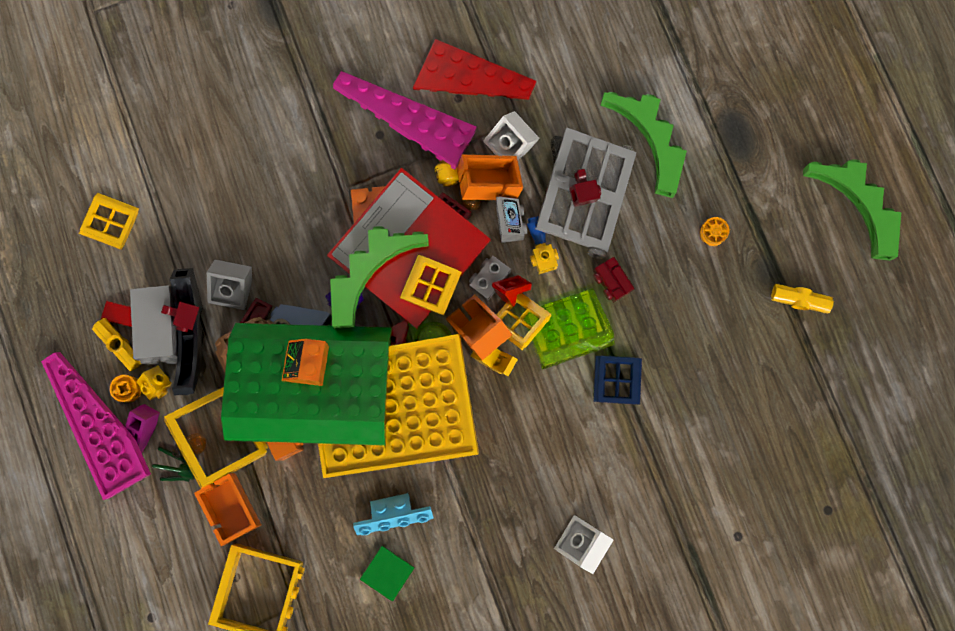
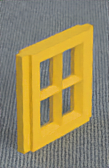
M97 193L82 223L79 234L122 250L137 218L139 208ZM99 205L112 209L108 219L96 214ZM116 211L129 215L125 225L112 220ZM93 218L107 222L103 232L90 227ZM110 224L123 228L119 238L106 233Z
M418 255L400 298L444 316L462 272ZM425 266L435 269L430 282L420 279ZM439 271L449 274L444 288L434 284ZM418 282L428 286L423 300L413 296ZM432 288L442 291L437 305L427 302Z
M521 293L517 295L516 303L526 309L521 317L510 311L513 306L508 303L496 315L503 320L509 314L517 320L511 328L506 325L512 334L507 340L523 350L550 320L552 314ZM529 312L539 318L533 327L523 320ZM520 323L530 329L524 338L514 331Z

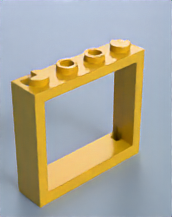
M224 387L164 416L165 424L201 489L265 456L267 453L266 449L268 446L266 442H253L257 451L206 477L175 419L223 396Z
M237 543L232 544L208 625L229 631H269L223 618L241 553L294 567L276 630L288 631V627L285 626L287 619H290L293 613L292 601L297 598L299 587H297L298 580L302 579L305 568L302 567L303 562Z

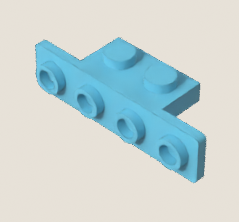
M407 493L370 501L372 519L355 522L353 527L357 535H368L371 532L387 531L398 526L406 527L412 523H424L434 517L430 506L412 510L410 497Z

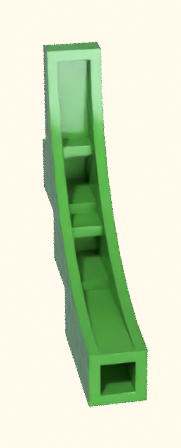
M604 92L600 106L614 110L626 117L646 138L656 164L657 180L655 194L673 198L677 192L687 151L682 150L680 146H669L674 125L669 124L666 120H656L661 99L647 94L642 95L640 101H637L634 97L625 98L614 92Z
M855 159L847 161L842 166L837 164L826 166L820 162L809 163L803 169V176L830 184L842 192L862 215L871 241V258L889 261L897 258L901 212H895L892 208L882 209L884 188L877 187L876 184L865 185L867 163H860V160Z
M382 226L373 227V230H368L369 253H366V251H355L354 254H349L350 278H347V275L335 276V279H330L332 326L335 329L355 328V312L359 297L374 272L386 261L400 253L414 248L429 246L428 234L413 232L412 235L394 233L393 236H389L388 229H384Z

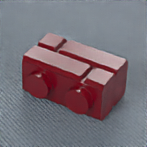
M615 257L597 266L593 271L595 273L593 274L597 284H602L605 289L603 291L605 297L608 300H612L613 303L635 289Z

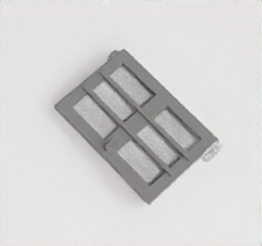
M566 128L535 229L588 247V255L605 259L637 152L632 151L633 147L629 145H622L620 147ZM585 169L587 181L596 180L597 185H600L601 198L594 203L574 207L569 188L577 184L574 173L577 170Z

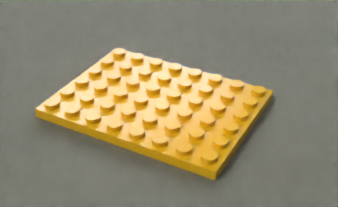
M460 334L389 346L385 424L387 426L386 445L318 444L323 478L479 454Z

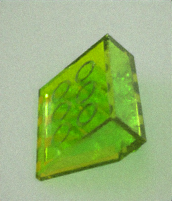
M593 288L541 306L551 313L552 316L531 341L542 370L615 345L614 331ZM531 312L524 318V321L532 327L539 320Z

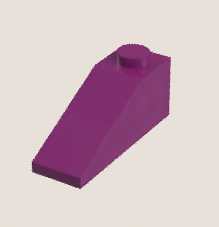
M146 404L129 412L125 426L135 438L141 453L151 438L160 412Z

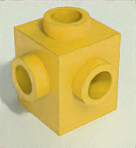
M546 243L535 246L530 260L532 266H536L539 275L558 268L557 260L559 256L556 248L553 249L551 244L546 245Z
M159 366L143 372L136 382L141 392L149 400L156 397L160 399L165 396L172 384L169 377L164 374Z

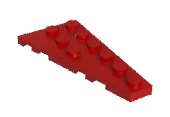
M435 39L416 79L413 90L446 91L466 95L482 94L490 97L506 96L507 98L529 100L537 81Z

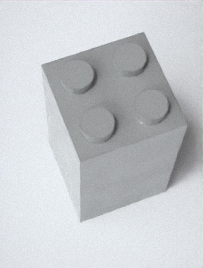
M168 285L130 289L133 359L148 366L159 365V362H166V364L177 363L178 330L176 325H172L175 317L161 313L163 305L175 308L172 287Z

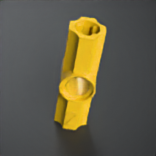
M775 284L771 293L772 301L792 305V308L799 310L810 309L828 314L834 303L833 297L813 293L811 289L803 287L792 288Z
M106 318L97 321L93 325L92 330L106 344V348L113 352L129 371H133L141 365L140 361L133 359V348L129 341L122 337ZM120 340L121 345L116 349L115 343Z

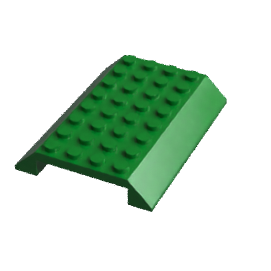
M235 323L228 340L221 412L224 440L385 446L387 377L392 327L355 326V328L335 329L333 326ZM299 339L326 341L329 351L323 386L282 381L289 341Z

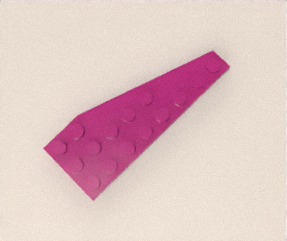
M55 352L42 360L43 367L102 499L107 500L151 475L135 438L61 352Z

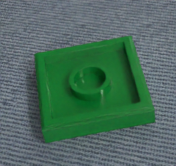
M382 545L360 580L393 602L415 567Z

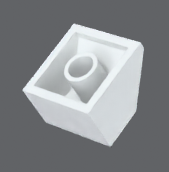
M514 111L504 115L483 142L495 155L517 156L518 161L534 146L539 137Z
M574 515L554 549L581 568L594 574L613 539Z

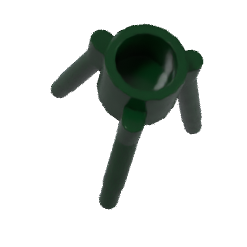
M158 447L159 451L184 462V464H180L179 468L152 464L153 468L178 472V475H180L177 477H161L160 481L189 482L195 479L184 457Z

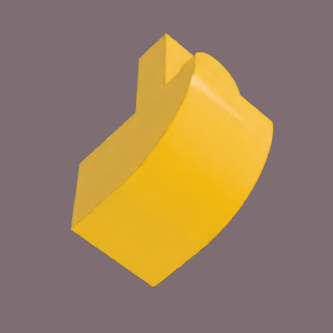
M495 349L484 360H481L474 351L470 356L484 366L506 376H509L518 360L499 349Z

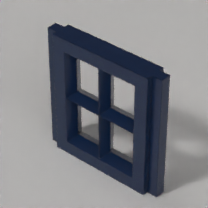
M595 356L593 402L640 405L642 358ZM606 363L616 364V378L605 377ZM620 364L631 365L630 379L620 378ZM605 381L616 382L615 396H604ZM619 382L630 383V397H619Z

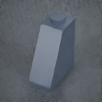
M281 304L272 311L270 320L274 322L277 319H285L291 325L326 326L331 320L332 315L325 311Z

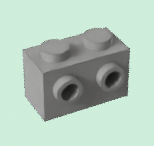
M494 256L490 259L486 258L480 266L482 270L478 274L474 273L469 280L471 283L469 285L470 289L487 302L495 293L492 283L506 279L511 273V269Z

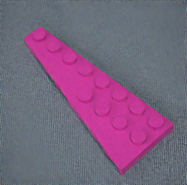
M341 71L333 83V89L348 99L358 102L364 110L368 109L373 112L379 120L382 118L388 122L389 126L409 140L416 141L421 145L422 149L425 151L429 150L436 155L438 160H444L454 170L476 132L477 127L345 72Z

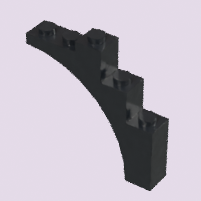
M193 268L173 270L170 277L175 308H178L180 301L199 306L193 330L188 329V332L178 330L177 368L172 387L174 395L186 396L194 394L198 379L203 377L206 369L201 348L205 337L200 321L203 305Z

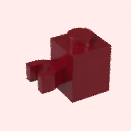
M585 169L577 170L574 173L577 184L569 188L574 207L598 201L601 198L600 185H597L596 180L587 181Z
M180 301L178 308L163 305L161 313L174 316L172 325H176L177 330L188 332V329L193 330L199 306Z

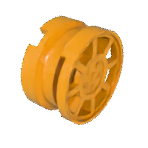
M712 217L701 226L700 238L709 246H718L727 239L730 231L729 225L722 218Z
M129 375L115 377L110 384L111 396L119 402H134L141 395V389L136 383L138 379Z

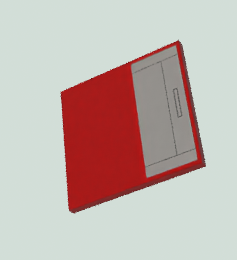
M401 168L327 254V257L350 275L349 254H354L355 251H366V253H369L368 230H373V227L382 226L384 229H388L389 236H393L394 233L412 235L413 232L428 234L429 246L405 251L386 261L374 272L365 285V288L418 329L432 311L400 298L417 256L421 255L462 272V276L491 239ZM425 266L420 279L430 282L435 269ZM439 271L434 284L444 288L449 274ZM418 282L413 296L423 300L428 286ZM432 288L427 302L437 305L442 291Z

